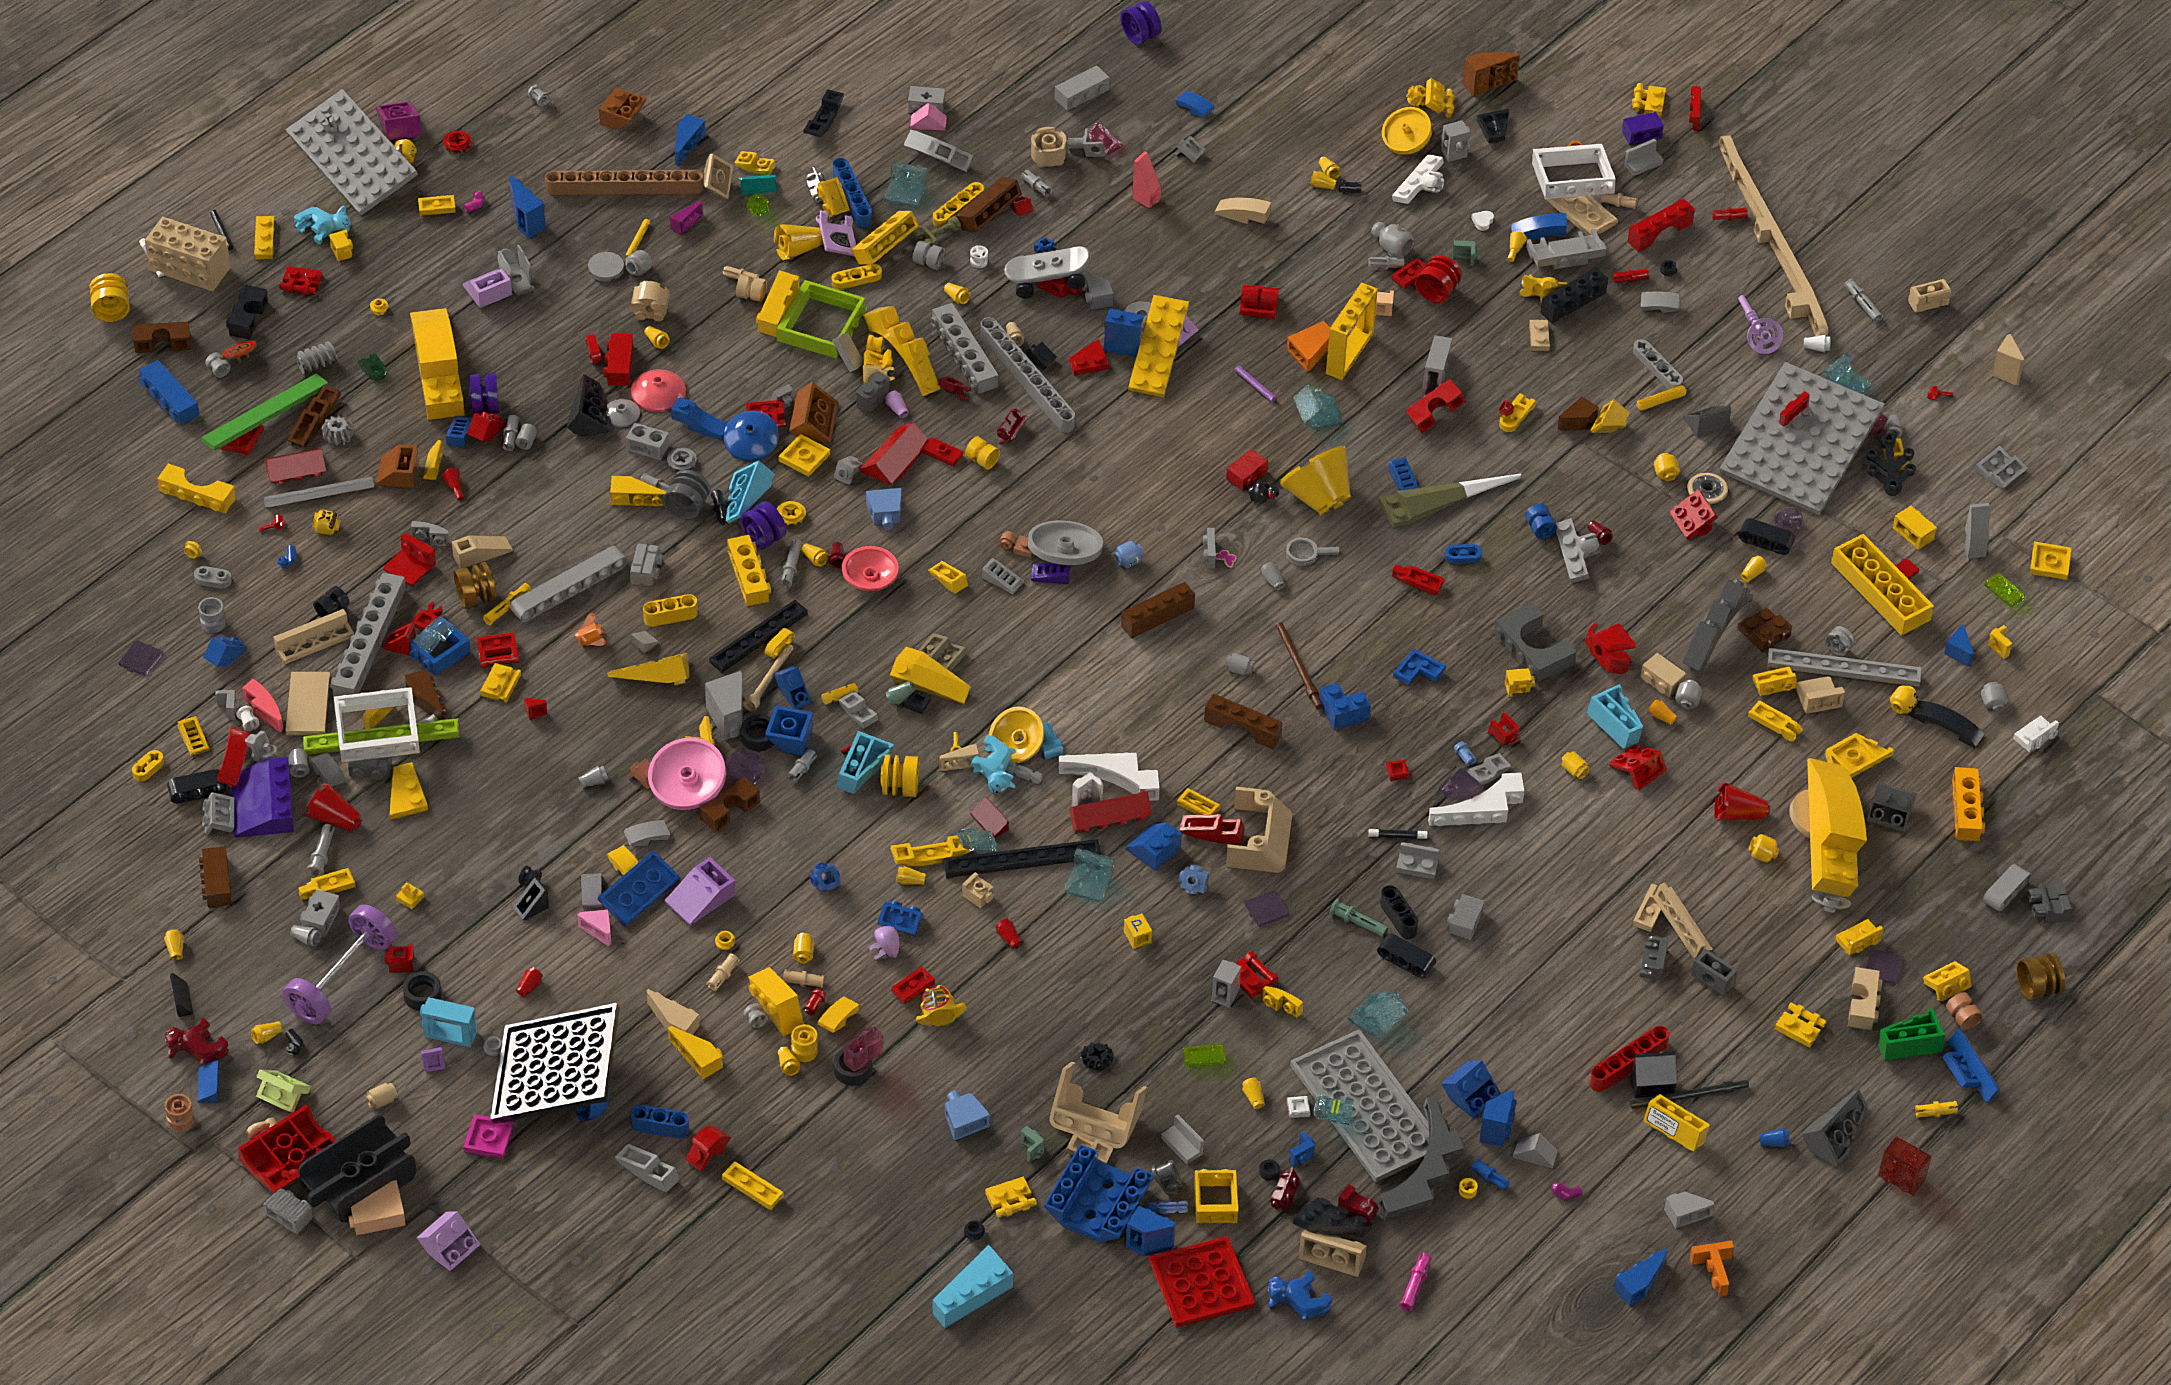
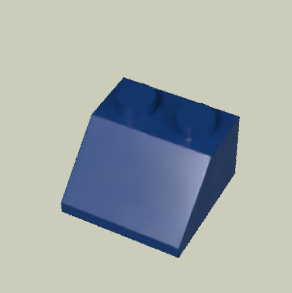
M775 705L765 737L784 753L803 756L813 730V712Z
M1168 823L1151 824L1126 847V850L1156 870L1181 848L1182 833Z

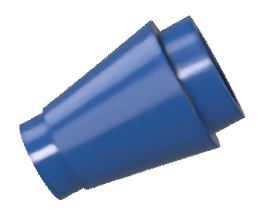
M1783 1128L1760 1134L1761 1146L1780 1148L1789 1146L1788 1129L1783 1130Z

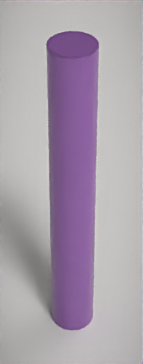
M1240 365L1235 368V372L1269 401L1274 402L1276 400L1274 394Z

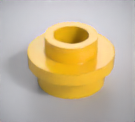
M375 299L370 303V309L375 315H383L388 309V302L384 299Z
M187 541L184 553L189 558L195 559L202 554L201 546L197 542Z
M722 931L716 936L715 944L722 950L731 949L735 945V937L729 931Z

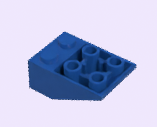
M510 174V196L517 228L527 238H530L545 229V205L519 179Z

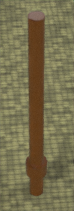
M1279 622L1276 624V628L1307 689V696L1313 701L1316 709H1321L1323 704L1319 698V692L1313 686L1283 623Z

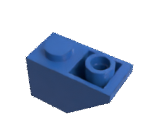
M225 636L212 637L203 658L216 666L228 667L246 651L247 646L241 643L242 640L231 636V638Z
M789 667L774 674L781 693L793 709H798L812 703L798 667Z

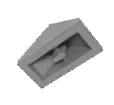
M582 874V908L602 907V904L597 900L602 894V874Z
M1538 1133L1518 1139L1513 1158L1553 1168L1558 1150L1542 1134Z

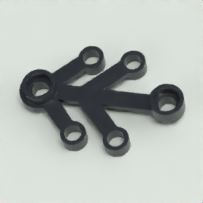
M1886 433L1882 436L1880 444L1886 450L1887 462L1877 455V450L1873 448L1868 449L1866 458L1875 464L1868 466L1867 473L1884 484L1883 488L1888 495L1895 496L1901 492L1902 483L1908 477L1915 474L1916 466L1914 464H1907L1904 472L1896 478V472L1905 463L1914 458L1915 452L1911 448H1906L1903 456L1894 462L1893 448L1895 447L1896 438L1892 433ZM1879 467L1888 473V478L1879 472Z

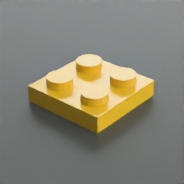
M800 434L779 455V461L809 477L828 458L830 449Z
M2034 542L2030 574L2067 580L2071 548Z

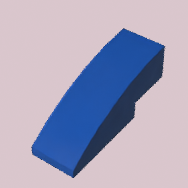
M1552 213L1530 217L1511 224V232L1521 231L1525 234L1527 240H1540L1542 237L1547 240L1548 235L1566 236L1567 217L1566 213Z

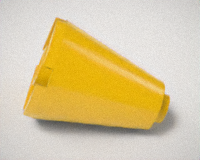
M781 224L775 228L774 242L775 244L778 243L779 249H776L782 260L791 259L824 244L821 229L817 227Z

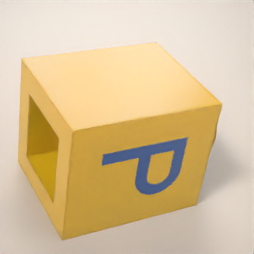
M1143 914L1133 915L1124 919V933L1133 949L1152 943V929Z

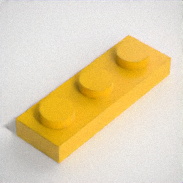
M256 216L255 260L273 259L274 216Z
M734 1162L722 1174L723 1181L769 1210H772L784 1197L783 1191L737 1162Z

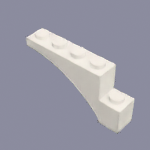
M1136 753L1059 756V774L1085 776L1091 772L1095 777L1116 784L1132 794L1148 791L1149 801L1159 800L1158 770L1138 771Z
M1502 774L1501 779L1492 787L1469 800L1453 805L1430 808L1429 826L1507 822V804L1523 803L1524 786L1522 774Z

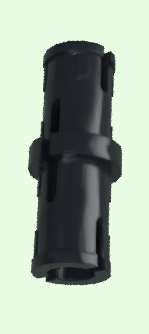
M716 490L718 496H716L715 491L711 493L714 503L713 509L717 513L719 523L725 525L724 519L726 520L728 505L724 501L722 491Z

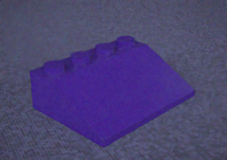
M288 757L269 758L241 770L236 787L232 786V797H234V837L294 832Z

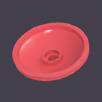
M656 369L647 371L639 375L631 386L633 401L640 408L651 412L669 411L679 397L685 398L686 386L682 378L668 370Z
M876 546L857 548L851 551L842 563L844 579L854 588L863 591H877L888 587L895 581L899 571L898 561L895 556L888 550Z

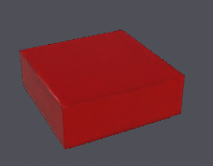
M1907 558L1895 565L1908 580L1919 573V568Z
M1405 760L1386 762L1390 781L1409 779Z

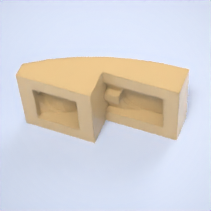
M1075 1132L1065 1152L1074 1155L1079 1145L1082 1144L1099 1151L1098 1161L1106 1164L1114 1147L1096 1138L1094 1141H1091Z

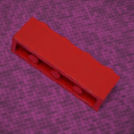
M1148 791L1069 807L1073 830H1079V833L1091 831L1090 827L1098 826V829L1110 827L1109 823L1117 822V826L1128 824V819L1133 818L1136 819V822L1147 820V815H1152Z

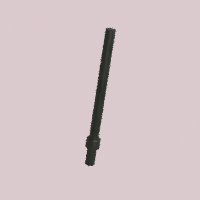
M1730 1080L1719 1085L1669 1093L1662 1096L1670 1101H1677L1721 1092L1727 1094L1737 1089L1749 1088L1748 1080L1736 1082ZM1657 1096L1631 1100L1630 1107L1632 1109L1648 1106L1649 1102Z

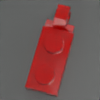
M1395 564L1392 570V577L1438 596L1445 583L1443 577L1412 565L1410 567H1402Z

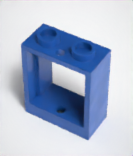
M443 619L409 642L411 657L415 661L418 660L427 671H430L435 676L471 652L470 640L446 619ZM440 637H444L453 646L438 657L434 658L424 650V648Z

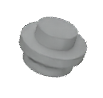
M494 1036L489 1037L484 1043L485 1053L490 1056L501 1054L502 1040Z

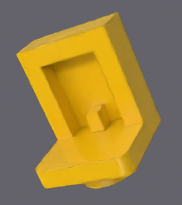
M887 349L884 355L870 350H866L864 353V365H881V370H884L893 363L891 350Z

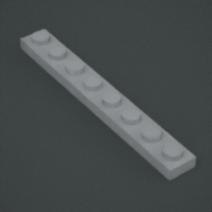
M1769 648L1767 667L1780 669L1790 666V669L1793 671L1920 686L1921 667Z

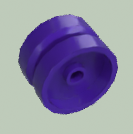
M1141 1L1135 4L1134 7H1129L1121 12V26L1125 35L1133 44L1140 45L1148 39L1160 35L1162 30L1161 20L1157 11L1149 2Z
M496 373L485 375V385H482L479 374L470 375L471 386L469 387L473 415L484 412V402H487L489 413H499Z
M766 501L755 506L753 510L747 511L740 518L744 534L749 535L751 541L755 542L756 548L760 550H765L773 542L779 541L787 534L785 521L781 514L771 503Z

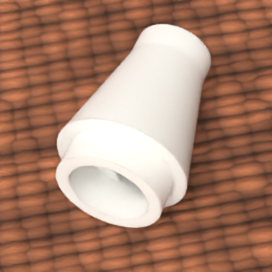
M1821 335L1804 338V348L1824 353L1825 351H1830V337Z

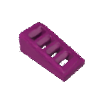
M698 201L671 216V230L680 235L687 231L703 216V203Z

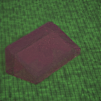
M1098 121L1089 130L1090 139L1093 142H1103L1105 152L1108 155L1123 147V144Z

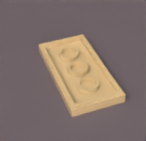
M1590 195L1545 199L1560 213H1566L1567 219L1587 236L1591 235L1592 229H1595L1599 235L1618 223V219Z
M291 672L286 735L325 734L330 672Z

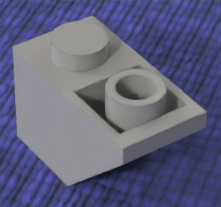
M1087 271L1083 272L1085 286L1082 288V291L1085 290L1086 302L1090 303L1092 310L1113 306V291L1109 281Z

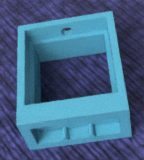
M428 997L426 1004H423L420 1009V1016H422L421 1028L424 1029V1037L471 1048L477 1034L475 1008ZM434 1019L442 1020V1021H446V1022H451V1023H455V1024H459V1025H461V1026H457V1025H453V1024H449V1023H444V1022L436 1021V1020H434Z

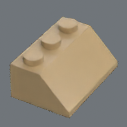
M1304 1230L1300 1239L1299 1259L1358 1277L1366 1257L1367 1246L1357 1241L1353 1242L1343 1239L1337 1235L1333 1236L1323 1233L1320 1230L1319 1233Z

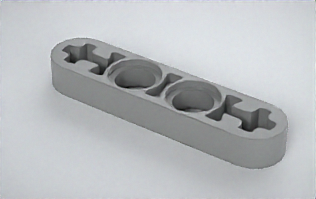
M1642 339L1635 341L1633 346L1634 355L1668 389L1683 384V377L1649 342ZM1648 358H1655L1657 361L1652 362ZM1659 369H1666L1668 372L1662 373Z

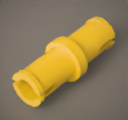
M1935 1101L1933 1104L1915 1105V1111H1923L1917 1112L1916 1117L1935 1116V1118H1939L1940 1115L1958 1114V1108H1951L1958 1105L1956 1101L1945 1103Z

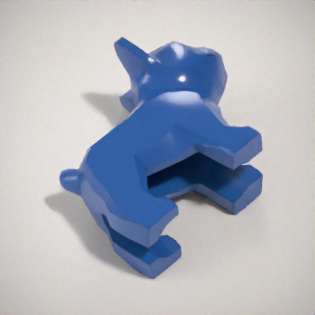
M1307 1271L1303 1278L1294 1279L1290 1282L1278 1276H1274L1268 1281L1267 1291L1270 1296L1268 1307L1273 1308L1280 1302L1288 1303L1304 1321L1308 1318L1328 1313L1331 1308L1332 1298L1327 1292L1321 1298H1311L1310 1291L1313 1289L1311 1283L1315 1281V1277L1310 1271Z

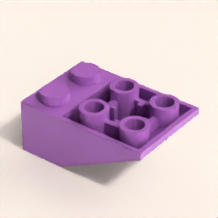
M709 857L690 871L665 899V903L691 926L736 895L735 879Z

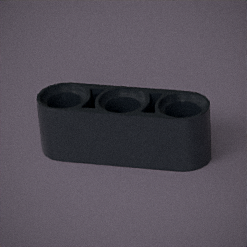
M1751 518L1744 521L1738 534L1739 539L1745 543L1781 555H1787L1795 541V535L1791 531Z
M218 769L172 778L167 782L170 800L176 804L208 798L212 792L223 794L227 787L226 784L217 781Z
M1393 885L1383 887L1380 901L1381 908L1404 939L1410 940L1415 938L1418 930V917L1397 887Z
M1388 934L1377 948L1378 954L1383 959L1419 978H1425L1436 965V959L1433 955L1394 934Z

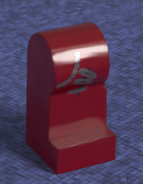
M1350 1184L1346 1186L1338 1197L1337 1207H1344L1356 1216L1365 1217L1369 1222L1379 1211L1376 1202L1357 1193L1355 1187Z

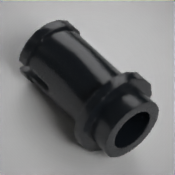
M1346 180L1339 182V192H1342V194H1345V192L1361 193V182H1346Z

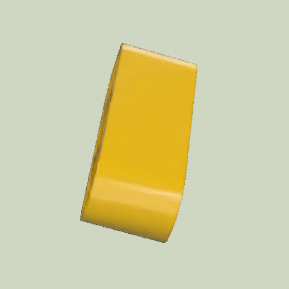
M691 594L650 601L643 606L644 623L650 627L691 620L698 615L697 598Z

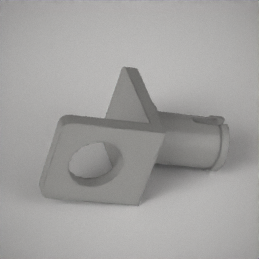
M1088 128L1085 129L1083 138H1068L1067 140L1068 149L1083 148L1086 157L1105 156L1106 154L1103 142H1091ZM1096 146L1099 147L1101 150L1099 152H1094L1091 150V148Z

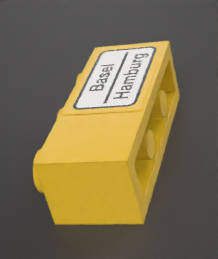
M1660 1094L1649 1102L1643 1119L1652 1128L1659 1130L1667 1135L1668 1138L1677 1141L1691 1151H1695L1704 1144L1710 1124Z

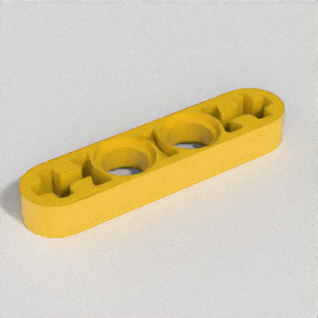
M979 182L968 185L933 213V224L936 227L948 224L947 220L956 216V214L984 192V185ZM966 198L969 201L962 202L960 199ZM949 208H956L957 210H956V211H950V210H948V209H949Z

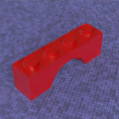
M1683 198L1630 226L1627 242L1637 252H1640L1652 246L1657 236L1668 227L1675 226L1680 231L1693 224L1695 208Z

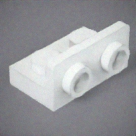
M2039 716L2017 731L2013 739L2030 753L2036 748L2039 749L2048 739H2053L2057 735L2059 722L2055 720L2050 724L2042 716Z

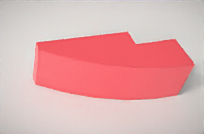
M252 679L242 687L244 700L251 704L255 716L281 733L283 731L282 718L275 700L259 682Z

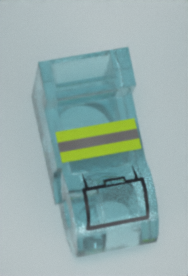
M1319 1096L1316 1098L1313 1114L1321 1120L1350 1125L1354 1099L1346 1098L1344 1101L1331 1099L1327 1096Z

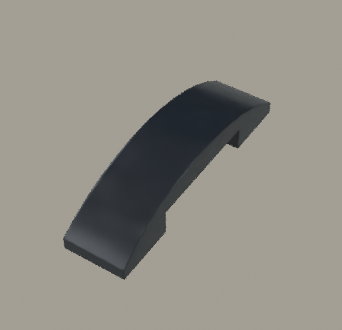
M827 89L819 110L813 120L808 121L803 133L822 137L831 127L841 106L844 93Z
M1918 701L1912 711L1907 714L1922 723L1929 720L1958 734L1959 741L1973 748L1978 746L1985 735L1980 728L1963 715L1933 702Z

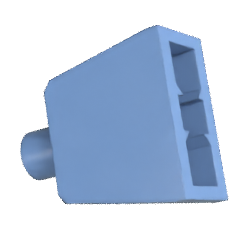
M901 488L866 491V506L873 524L882 525L883 529L890 530L894 527V523L900 522Z
M954 1090L947 1095L949 1101L945 1103V1116L954 1140L990 1127V1114L973 1094L968 1093L960 1096L958 1091Z

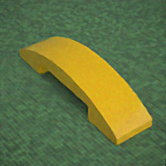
M962 834L947 837V842L911 847L910 843L892 845L890 849L897 864L926 866L942 863L944 858L963 856L971 852L972 848L967 835Z

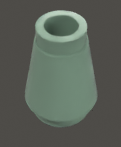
M908 681L889 688V691L886 692V697L892 705H899L916 689L913 683Z

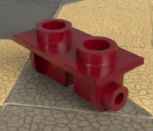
M1016 408L1010 410L1005 418L1006 421H1003L997 430V436L1002 438L999 444L1013 441L1017 436L1018 430L1024 426V421L1028 415L1021 416L1020 411Z
M1291 1168L1290 1172L1285 1171L1280 1175L1276 1186L1280 1190H1275L1270 1200L1273 1208L1283 1207L1285 1213L1288 1212L1290 1205L1293 1203L1296 1190L1300 1186V1178L1294 1168Z

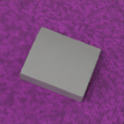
M1999 446L1977 463L1974 469L1987 480L2004 489L2024 473L2028 467L2016 455L2011 458Z

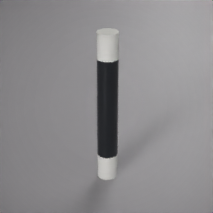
M1369 829L1368 837L1427 839V831Z

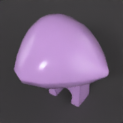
M883 926L874 931L876 943L868 947L870 951L873 948H882L878 950L877 955L873 956L875 960L885 954L896 958L900 946L897 930L891 926Z

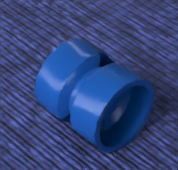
M1535 504L1526 511L1525 517L1536 538L1545 539L1556 532L1557 525L1545 504Z

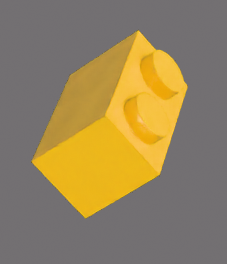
M1912 506L1895 515L1892 527L1918 550L1935 539L1937 527Z

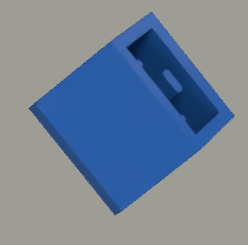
M1482 1060L1467 1061L1441 1083L1449 1099L1471 1117L1479 1114L1485 1108L1487 1101L1501 1095Z
M1510 1090L1486 1102L1479 1142L1503 1147L1505 1139L1509 1140L1517 1100L1514 1099L1515 1091Z
M1138 1206L1127 1223L1126 1248L1143 1256L1172 1250L1174 1247L1176 1223L1167 1217L1155 1214L1150 1209Z

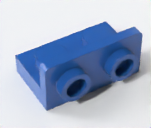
M891 900L890 903L884 902L877 924L879 926H891L899 932L916 936L920 922L924 920L925 916L920 912L921 909L910 906L906 908L902 906V903Z

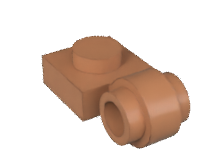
M1010 531L1002 534L999 540L1001 548L1005 550L1014 548V554L1028 558L1032 557L1033 553L1028 547V537L1019 535L1018 540H1016L1015 534Z

